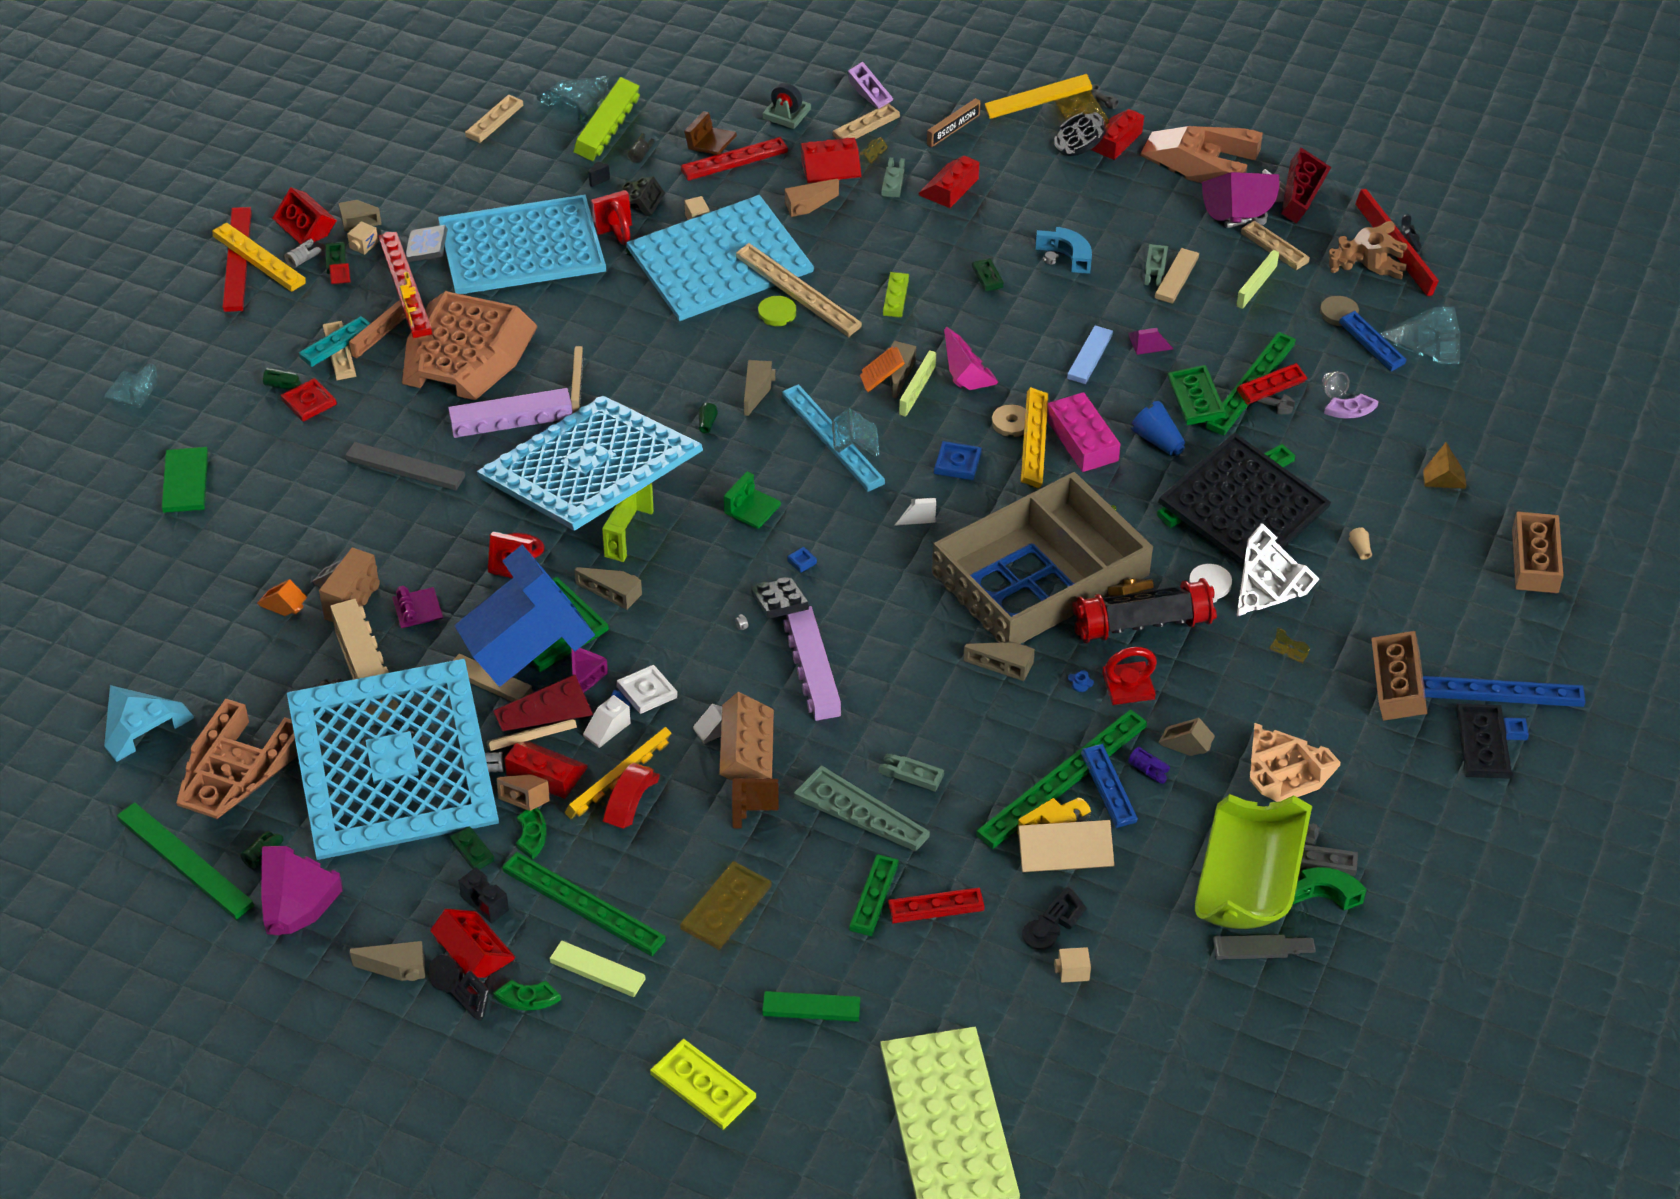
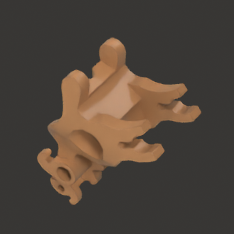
M1387 221L1379 227H1365L1350 242L1346 236H1341L1339 238V248H1331L1329 251L1331 273L1338 272L1339 266L1344 270H1350L1355 262H1361L1367 269L1379 275H1389L1396 279H1402V271L1406 270V264L1394 261L1387 254L1390 253L1402 258L1403 250H1406L1407 244L1399 242L1392 238L1391 235H1388V233L1394 231L1395 225L1392 221Z

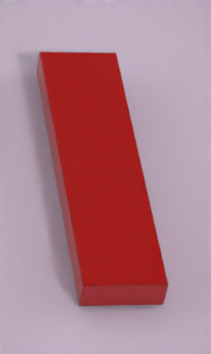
M1295 363L1241 384L1236 390L1248 405L1301 384L1307 380V377L1299 365Z
M980 887L888 900L892 924L984 911L985 907Z

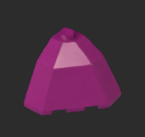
M263 846L261 897L266 933L273 935L291 934L316 922L343 891L340 873L334 870L326 871L320 867L321 863L307 856L301 858L295 855L294 850L287 846Z

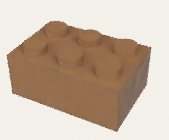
M352 547L319 589L324 619L333 622L331 605L356 599L358 606L366 605L369 597L378 589L380 584L373 554Z

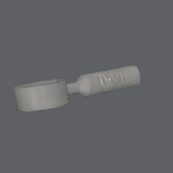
M1266 212L1260 215L1262 218L1242 219L1241 223H1230L1229 220L1225 221L1224 224L1226 228H1231L1255 220L1259 224L1264 225L1267 222L1268 214Z

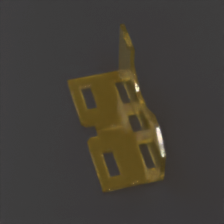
M880 137L867 144L869 146L860 152V155L865 154L871 164L878 157L877 154H882L888 146L883 138Z
M1277 628L1276 638L1269 649L1282 655L1285 653L1289 654V658L1303 663L1309 654L1310 647L1305 642L1290 639L1286 635L1287 631Z

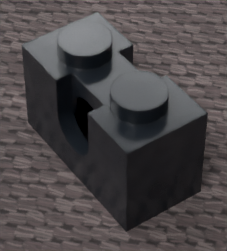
M477 867L458 880L461 897L491 924L509 911L507 893L497 885H490L487 881V876ZM474 892H476L480 896L478 897V901L474 897Z

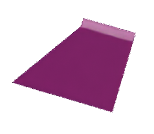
M1157 328L1128 333L1137 355L1173 349L1158 332Z
M571 648L572 673L576 675L582 691L585 693L608 674L607 659L582 648L575 652Z

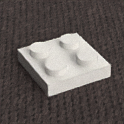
M654 665L617 680L616 687L640 714L677 698L675 688Z

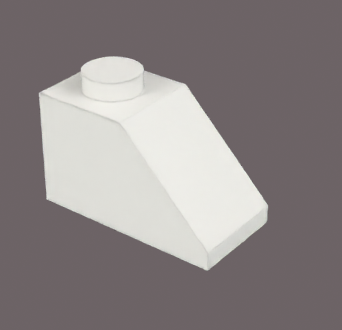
M615 695L610 697L597 708L583 733V737L597 748H600L631 724L629 706Z

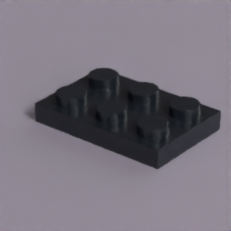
M783 577L770 583L760 582L756 586L751 587L753 597L768 619L809 610L808 601L792 578Z

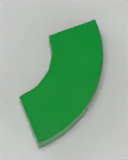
M538 808L531 811L525 810L517 816V822L522 827L523 832L520 839L516 842V847L532 860L542 850L547 835L545 819Z
M510 980L493 992V997L501 1004L525 1011L543 1009L561 1000V995L546 980L537 985H522L514 980Z

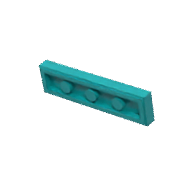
M360 316L299 352V357L309 366L313 367L350 345L349 341L371 323Z

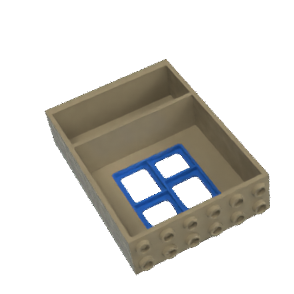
M1073 472L933 543L932 573L936 579H939L945 585L949 592H952L957 597L960 604H964L971 615L977 618L983 624V627L995 636L998 643L1015 642L1021 644L1074 616L1072 604L1076 602L1077 597L1081 596L1083 599L1094 598L1095 594H1100L1102 598L1109 597L1108 587L1123 584L1124 579L1136 578V580H1141L1149 576L1153 546L1078 474ZM1028 553H1034L1046 565L1045 568L1024 579H1018L1006 567L1007 564ZM998 571L1011 585L1001 591L991 592L982 587L981 580L986 575ZM1049 574H1055L1067 588L1052 596H1048L1035 582ZM1022 588L1030 589L1041 601L1020 613L1008 612L1002 606L1004 598Z

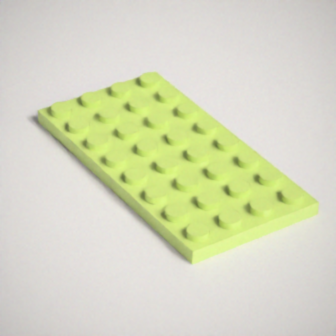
M976 1027L881 1041L880 1047L916 1199H1020L1019 1189Z

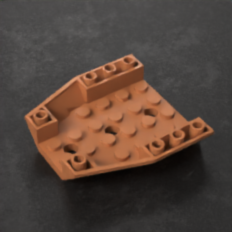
M445 291L430 301L425 309L432 328V335L413 338L410 333L407 338L402 384L421 388L426 378L455 384L457 396L476 400L517 365L535 333L537 325L517 306Z

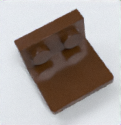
M705 111L684 131L688 149L719 155L737 136L734 131L713 128L710 114Z
M733 779V828H742V819L747 818V810L779 809L778 779Z

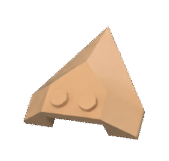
M1254 723L1250 781L1262 795L1279 802L1293 795L1300 797L1319 790L1340 766V761L1328 748L1322 746L1316 748L1307 745L1305 740L1277 730L1273 732L1262 729V725Z

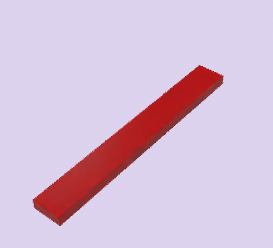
M1361 189L1355 205L1372 227H1379L1385 222L1391 221L1368 190ZM1395 226L1394 231L1388 233V235H1391L1392 238L1399 242L1407 244L1406 250H1403V257H1397L1398 260L1406 264V270L1426 296H1432L1439 280Z
M251 207L232 208L230 225L248 238H250ZM228 248L223 310L224 312L243 311L248 261L230 248Z

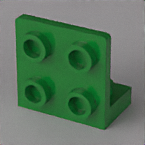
M748 471L724 495V513L757 529L781 506V501L755 489L754 474Z

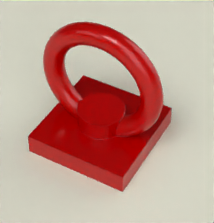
M624 190L592 199L593 221L597 235L614 231L619 243L627 245V242L630 241L629 226H632L628 192Z
M492 532L489 542L488 573L513 578L502 560L522 544L534 558H537L544 552V543L539 538L529 534Z
M1130 647L1115 653L1108 660L1106 666L1103 667L1102 673L1112 705L1155 700L1156 693L1150 675L1156 668L1157 660L1152 651L1143 647ZM1130 656H1143L1148 660L1147 666L1145 661L1116 664Z

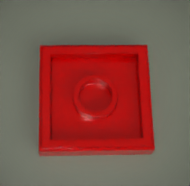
M315 378L281 395L282 401L303 422L337 405L336 399Z

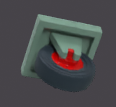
M784 82L779 83L772 90V103L763 112V119L795 129L811 110V104L802 100V95L795 86Z

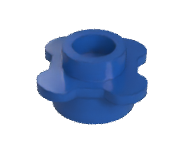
M1085 670L1068 676V680L1072 682V688L1077 692H1084L1093 686L1094 681L1088 677V672Z

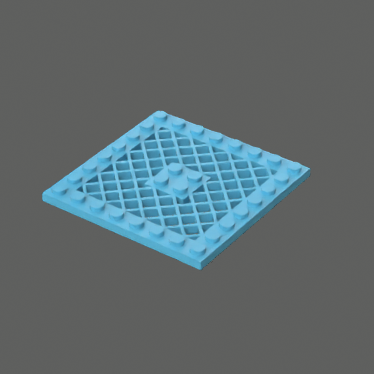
M601 396L590 404L581 407L575 413L564 417L560 422L549 426L548 429L540 434L534 435L525 443L519 444L510 452L502 454L495 461L486 464L477 471V474L483 481L575 531L703 451L701 443L614 400Z
M465 659L287 692L317 860L459 832L469 826L474 829L499 824ZM429 690L427 694H424L421 691ZM436 690L445 695L440 702L431 698ZM407 694V696L404 699L399 696ZM414 695L423 699L418 706L409 702ZM383 698H385L382 703H380L379 701H377L378 699H383ZM449 698L452 710L444 706ZM392 699L400 703L395 711L387 707ZM427 702L436 707L431 714L422 710ZM362 703L360 707H357L354 704ZM370 703L378 708L373 715L364 711ZM340 707L337 712L334 711L333 709H331V708ZM405 707L413 711L408 719L400 715ZM347 708L356 712L350 720L342 715ZM440 710L449 715L444 723L435 718ZM383 711L391 715L386 723L377 719ZM325 712L333 716L328 724L320 720ZM418 715L427 719L422 726L413 722ZM360 716L369 720L364 727L355 723ZM453 718L455 721L456 730L448 726L450 722L453 720ZM396 719L404 723L399 731L391 727ZM338 720L346 724L341 732L333 728ZM431 722L440 727L435 735L426 730ZM316 724L323 728V731L319 734V736L317 733ZM373 724L382 728L377 735L368 731ZM351 727L359 732L354 740L346 736ZM409 727L417 731L413 738L410 731L406 732ZM387 731H388L389 733L393 734V735L384 736V734H385ZM444 731L453 735L448 743L439 738ZM328 732L337 736L332 744L323 740ZM364 735L370 738L366 740L367 748L359 743ZM422 735L431 739L426 747L417 742ZM457 739L459 741L460 750L452 746ZM342 740L350 744L345 752L336 748ZM435 743L444 747L439 755L430 750ZM320 745L327 748L323 756L321 755ZM355 748L363 752L358 760L350 756ZM414 748L421 751L417 759L415 757ZM448 751L457 755L452 763L444 759ZM332 752L340 756L335 765L327 760ZM426 755L434 759L430 767L421 763ZM368 756L371 768L363 764ZM461 759L463 760L464 770L457 766ZM346 760L354 765L349 772L340 768ZM439 763L448 767L443 775L434 771ZM324 765L331 769L327 776H325ZM359 768L367 772L362 781L353 776ZM418 768L426 772L420 780L414 777L419 775ZM452 771L461 775L457 783L448 779ZM336 772L345 777L339 785L331 781ZM430 775L439 780L434 788L425 783ZM371 777H373L374 784L379 783L375 789L367 784ZM401 779L398 784H396V783H394V782L392 781V780ZM466 779L469 791L461 787ZM407 780L416 784L411 792L403 788ZM349 781L358 785L353 793L344 789ZM444 783L452 788L447 796L438 791ZM385 784L394 789L388 797L380 792ZM327 785L335 789L330 798ZM421 788L430 792L425 800L416 796ZM362 789L371 793L366 801L357 797ZM457 791L466 796L461 804L452 799ZM398 792L407 797L402 805L393 800ZM340 793L348 797L343 806L335 802ZM434 796L443 800L438 809L429 804ZM375 797L385 801L380 809L370 805ZM412 800L420 804L415 813L407 809ZM353 801L362 806L356 814L348 810ZM447 804H450L451 806L454 807V808L444 809V808L447 806ZM389 805L398 809L393 817L384 813ZM331 806L339 810L334 818ZM425 808L431 811L429 813L422 814ZM367 809L375 814L370 822L361 817ZM402 813H404V814H406V815L409 816V817L399 818ZM343 814L352 818L347 827L338 822ZM380 817L386 820L384 822L376 823ZM357 822H359L360 824L364 825V826L354 827Z

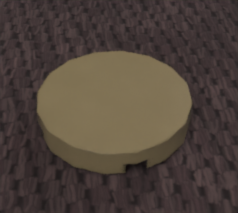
M1344 296L1328 297L1322 302L1320 314H1322L1323 319L1336 326H1342L1339 321L1343 316L1353 311L1359 314V307L1356 302Z

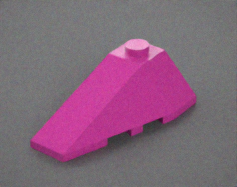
M946 327L944 333L949 371L954 377L953 382L961 388L964 386L969 390L996 385L998 380L990 369L986 367L984 370V366L981 364L982 360L972 352V349L962 337Z

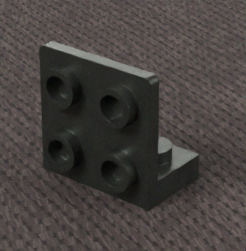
M654 176L642 177L634 182L629 181L622 186L621 190L628 192L630 204L637 203L646 217L653 214L665 194Z

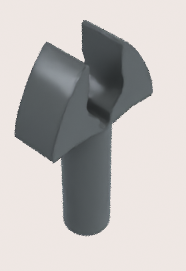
M1285 394L1282 399L1266 397L1257 401L1258 403L1277 407V414H1290L1295 406V401Z

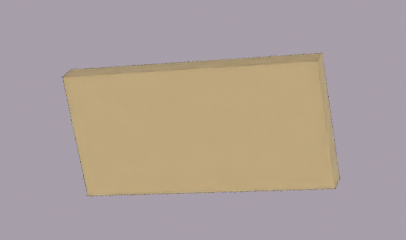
M1110 820L1018 826L1022 873L1114 867Z

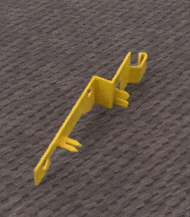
M405 272L406 285L400 286V290L412 326L409 312L417 309H415L416 307L408 308L405 298L416 294V291H413L415 287L409 288L411 285L408 272Z

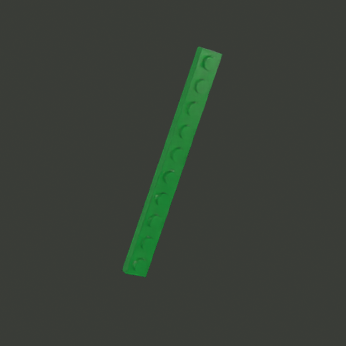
M1130 709L979 828L976 836L990 848L994 849L1017 831L1018 819L1053 798L1056 800L1089 773L1081 754L1082 749L1103 744L1110 757L1145 729L1147 721Z

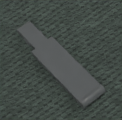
M1285 935L1213 937L1217 960L1287 958L1290 953L1316 952L1313 938H1285Z

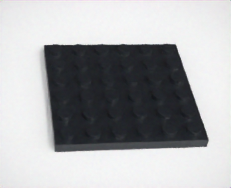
M1234 432L1161 495L1158 503L1244 566L1248 539L1260 524H1264L1277 537L1275 542L1284 549L1329 508L1331 501Z

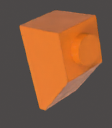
M289 579L269 589L257 604L275 613L287 616L291 613H298L304 607L302 603L306 600L307 596Z

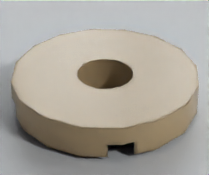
M1013 404L997 408L992 416L993 428L997 433L1007 437L1008 435H1014V437L1024 435L1026 409Z

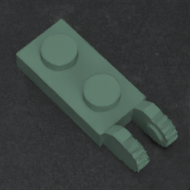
M890 157L884 176L882 196L900 198L904 179L905 159L901 158L899 168L893 167L894 158Z
M1149 244L1144 285H1149L1150 275L1157 276L1156 286H1160L1162 276L1164 277L1168 246Z
M887 753L884 757V761L887 764H880L878 768L879 772L887 777H894L935 792L944 777L943 769Z

